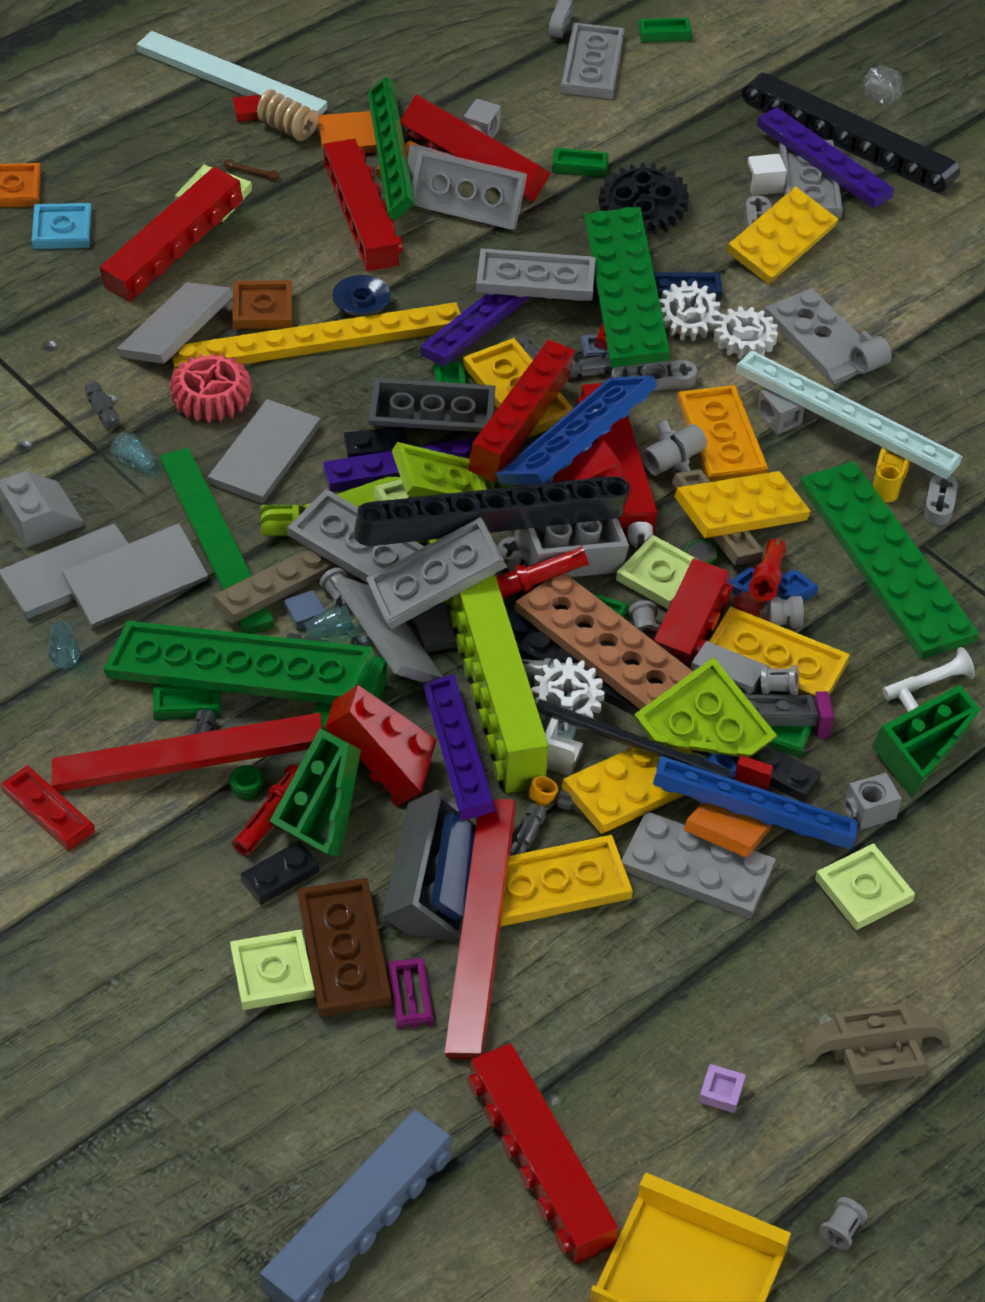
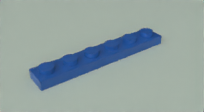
M660 756L653 785L659 786L667 792H677L692 797L700 803H711L726 808L731 813L744 814L759 819L767 825L784 827L798 835L811 836L823 840L834 847H844L850 850L856 840L858 820Z

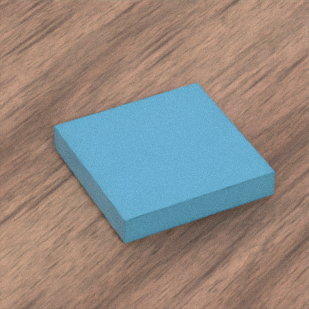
M91 203L34 204L32 249L90 248Z

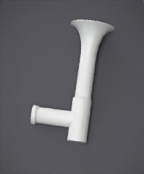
M960 647L957 650V656L951 662L918 676H912L886 686L882 689L883 695L887 701L899 698L907 712L919 706L911 692L953 675H966L967 678L974 679V665L967 651Z

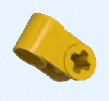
M882 447L876 465L873 487L883 501L889 503L897 500L911 461Z

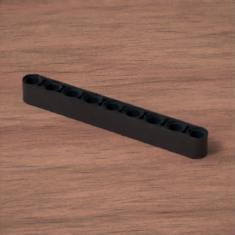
M759 73L741 91L743 100L748 105L764 113L778 107L822 139L833 140L835 146L933 192L942 193L960 174L958 164L951 158L767 73Z
M608 476L367 502L359 506L357 510L353 536L361 545L379 546L440 539L479 517L483 519L489 533L615 519L623 514L630 492V485L621 477Z

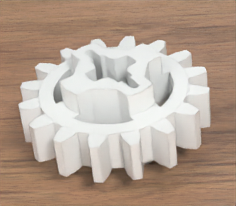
M682 281L681 287L678 288L675 284H671L670 291L664 290L662 292L659 302L665 328L670 327V336L679 333L680 340H684L686 335H690L691 340L695 341L697 334L705 338L707 337L708 330L714 331L715 321L719 320L720 302H715V293L707 294L708 287L706 285L699 289L695 281L692 283V286H687V283Z
M739 306L737 312L727 309V315H719V320L715 321L714 341L719 342V349L727 348V355L736 353L738 359H741L743 355H747L751 350L764 356L765 351L772 352L773 345H776L778 326L777 324H772L773 317H764L765 311L762 310L756 313L754 312V307L744 311L742 306Z
M568 657L566 665H561L558 659L554 660L553 669L544 665L542 667L543 676L535 675L534 684L536 687H532L531 691L533 697L536 698L534 699L536 705L539 699L593 718L592 712L600 713V701H604V691L599 690L602 688L603 681L601 678L594 679L596 674L594 667L586 671L584 670L585 661L581 660L575 666L572 665V659ZM564 692H571V697H565ZM539 713L541 721L549 717ZM559 720V723H563L564 731H568L569 724Z

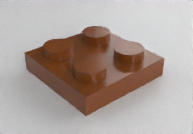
M292 280L234 281L233 329H283L292 327Z

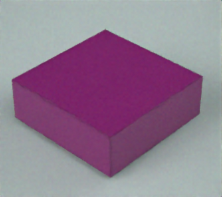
M818 691L815 693L814 698L819 716L817 726H815L817 739L829 738L834 721L831 699L827 691Z

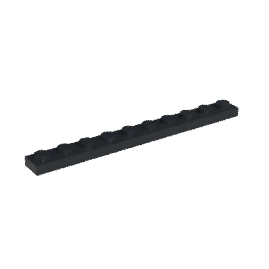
M536 627L518 645L522 659L544 661L545 658H553L554 660L558 659L561 663H566L569 657L572 659V663H579L576 658ZM602 680V688L599 690L604 691V701L633 716L640 710ZM766 745L750 757L773 766L770 781L771 787L803 803L820 781L822 772L769 745ZM729 756L736 764L738 763L740 757Z

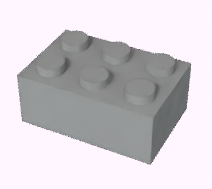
M618 518L515 530L514 533L526 567L583 546L590 565L566 573L570 577L617 573L624 565L629 548Z

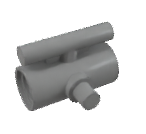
M667 419L657 423L656 427L660 433L658 437L660 441L642 451L641 460L644 470L647 469L654 476L670 468L677 470L678 473L691 471L688 466L690 463L689 458L702 452L707 447V439L701 428L691 424L676 432L675 429L671 430Z

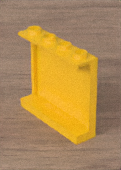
M645 1172L639 1185L638 1197L597 1285H593L591 1288L589 1302H766L787 1252L791 1233Z

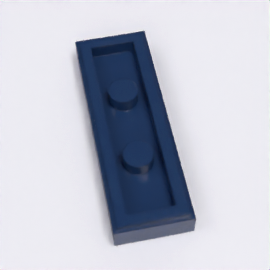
M453 812L446 815L444 819L431 906L456 922L463 919L476 827L466 820L461 821L460 816Z

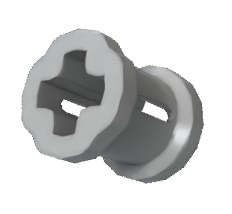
M339 567L327 571L321 577L319 585L324 592H329L332 596L334 606L338 610L349 609L334 584L341 576L347 578V574Z
M638 601L629 608V617L634 621V626L654 641L660 625L656 623L657 606L652 601Z
M764 665L761 671L762 693L790 691L791 695H797L799 690L798 666L791 665L790 669L770 668V665Z
M840 1197L834 1206L835 1211L828 1222L821 1224L818 1232L820 1237L833 1248L848 1250L852 1245V1235L858 1226L864 1224L868 1214L854 1200Z

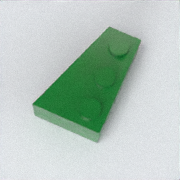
M958 685L882 725L872 747L908 794L913 797L969 731L981 709L964 688Z
M319 729L270 822L324 853L341 858L361 749L325 730Z

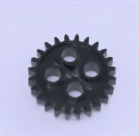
M641 163L640 168L637 169L633 164H630V170L628 171L621 167L620 175L611 173V180L605 179L604 187H600V211L640 207L646 236L648 231H652L655 236L658 235V229L660 228L668 232V224L676 227L677 219L683 220L684 212H688L689 192H687V184H683V177H676L675 170L666 173V166L661 167L659 170L656 169V163H653L650 168H646L645 163Z

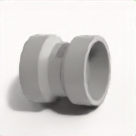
M775 596L772 600L767 601V621L778 626L789 625L791 628H802L804 620L802 596H790L788 600Z

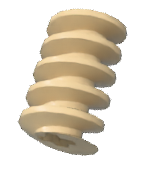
M268 89L260 98L257 114L261 122L283 133L285 132V134L299 141L306 140L315 131L319 122L317 111L310 110L309 107L302 106L297 101L293 102V99L285 98L283 94L276 93L273 89Z

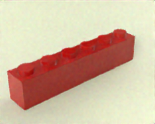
M415 94L400 120L401 124L408 128L406 134L417 141H420L423 137L428 140L426 145L440 152L443 149L448 154H451V156L526 173L527 178L522 201L524 198H527L534 202L551 174L537 163Z
M355 138L323 143L324 167L365 270L371 271L399 266V254L403 253L402 240L400 236L396 237L394 221L392 218H388L385 200L381 201L379 185L373 182L372 168L366 165L364 149H359Z
M215 166L211 168L99 267L104 287L128 302L142 293L152 281L161 276L171 264L180 259L196 242H199L215 225H218L227 214L240 205L243 201L240 180Z
M549 339L546 341L472 443L468 471L494 482L498 480L495 474L513 459L570 378L575 354L574 349Z
M603 383L582 385L581 397L576 399V406ZM628 416L623 419L617 420L610 426L611 430L596 438L592 445L604 439L619 459L625 479L630 485V492L623 514L618 518L624 535L628 536V526L635 522L651 524L653 533H655L657 509Z
M512 1043L471 1059L470 1076L467 1077L468 1086L475 1098L480 1096L485 1105L484 1113L492 1128L497 1127L502 1135L501 1143L506 1155L510 1159L514 1157L520 1167L518 1169L519 1176L524 1187L527 1190L532 1189L536 1195V1204L542 1219L545 1222L550 1220L556 1231L554 1232L555 1240L560 1251L563 1254L568 1253L576 1265L613 1248L617 1242L619 1227Z

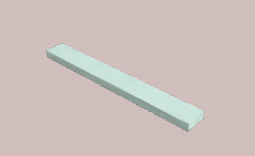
M151 31L136 44L137 52L244 96L259 95L261 98L268 89H273L276 93L283 94L285 98L289 97L293 99V102L297 101L302 106L305 105L310 110L317 111L318 115H322L328 109L327 101L156 32Z
M752 350L736 366L735 373L945 479H948L961 463L963 456Z

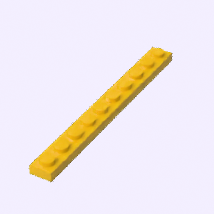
M457 302L212 339L184 344L171 357L175 370L179 368L181 362L187 363L189 357L197 359L200 353L203 356H210L213 352L217 357L225 354L227 359L235 357L237 363L249 364L436 334L461 313Z

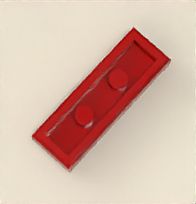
M28 765L1 783L2 792L67 851H70L95 832L94 824Z

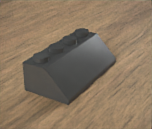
M374 378L369 425L481 432L494 414L495 386Z
M435 790L408 803L382 917L406 935L457 943L461 938L463 919L455 922L431 906L444 819L446 815L453 812L460 816L457 804L439 790ZM474 817L466 819V821L476 827L477 819Z

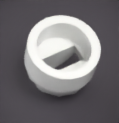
M635 522L628 526V539L635 548L638 545H643L653 535V527L647 522Z

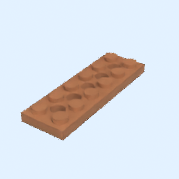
M566 573L546 580L515 602V611L579 662L581 660L585 661V666L588 669L594 667L598 677L640 710L693 672ZM557 605L566 606L568 610H556L554 607ZM580 623H586L592 627L579 628L577 625ZM609 641L614 643L615 646H602L600 643ZM635 660L639 665H627L624 661ZM656 678L661 680L663 683L651 684L647 680Z

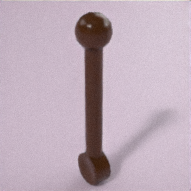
M232 159L224 161V167L228 170L234 168L268 177V180L271 182H276L279 179V173L275 170L267 172L234 163Z

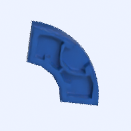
M749 567L730 581V584L733 585L731 593L749 602L767 605V601H759L750 594L749 583L753 578L754 568ZM794 569L782 574L776 596L788 600L790 596H802L803 601H806L817 595L818 586Z

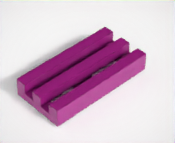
M424 958L388 962L396 1029H404V1025H411V1028L418 1027V1024L425 1023L426 1026H432L433 1015ZM410 968H417L424 1013L417 1014ZM403 969L409 1015H403L396 972V970Z

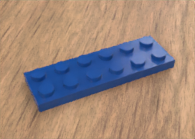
M653 375L609 378L495 475L500 485L523 486L550 483L553 480V475L560 469L571 465L572 459L575 456L588 450L596 438L608 433L611 430L610 426L617 420L628 416L629 410L648 398V394L657 387Z

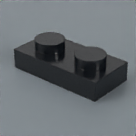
M404 427L344 432L347 458L392 451L397 442L408 444Z
M299 840L242 872L241 882L257 902L262 905L320 872L319 863Z

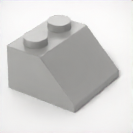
M23 471L0 480V507L25 548L84 526L83 520L58 481L28 471Z

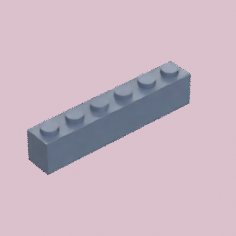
M414 1110L260 1272L261 1291L274 1302H320L324 1294L323 1291L332 1281L335 1283L340 1281L347 1273L352 1259L358 1253L364 1254L369 1250L375 1241L377 1232L384 1225L388 1227L397 1219L401 1212V1206L409 1198L415 1199L422 1192L426 1185V1179L434 1171L440 1172L447 1165L451 1157L450 1135L417 1110Z

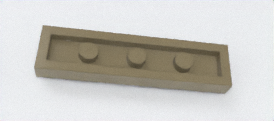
M699 469L675 473L672 484L677 489L682 486L710 481L703 471ZM749 531L713 537L734 566L760 561L764 553Z
M307 548L213 595L212 605L234 624L320 580L327 571L333 568V564L328 559Z

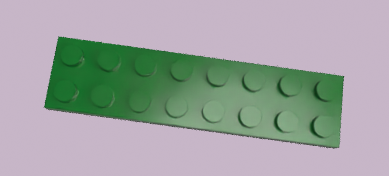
M626 207L618 210L596 211L584 214L591 257H595L594 276L610 367L670 361V351L641 208Z
M855 461L800 477L799 486L921 660L977 641L979 632Z
M127 621L103 670L106 677L111 679L333 704L335 699L355 686H362L374 658L372 647Z

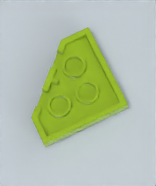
M715 657L705 662L633 716V719L652 741L669 747L736 757L742 755L750 758L777 736Z

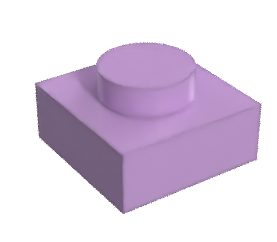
M710 1064L699 1096V1103L735 1113L746 1075Z

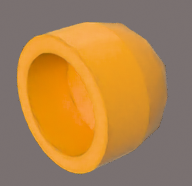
M537 776L532 780L529 787V798L531 801L534 800L538 806L549 805L558 792V786L552 779L546 776Z

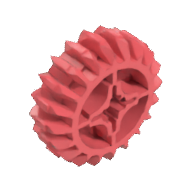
M213 352L210 356H203L200 353L197 359L189 357L187 363L181 362L179 368L173 370L170 382L171 400L176 405L178 412H183L186 418L194 416L196 422L202 419H206L208 423L214 419L222 422L224 417L233 419L235 413H242L243 407L248 406L250 393H252L250 375L244 368L243 363H237L235 357L227 359L225 354L217 357Z

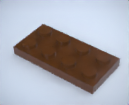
M368 878L297 889L319 1017L392 1005Z

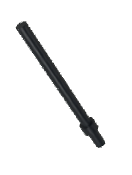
M539 699L536 705L538 713L660 758V756L727 778L730 776V769L706 761L707 757L695 752L693 755L687 754Z

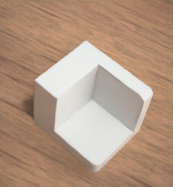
M780 154L748 157V165L753 175L750 190L752 195L783 193L787 171Z
M552 718L545 732L549 745L547 769L570 776L573 774L582 753L583 743L558 736L559 720Z

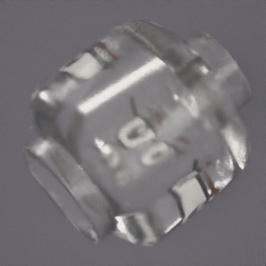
M884 65L877 66L875 69L871 68L863 81L866 95L884 105L890 104L895 99L898 100L904 91L902 75Z

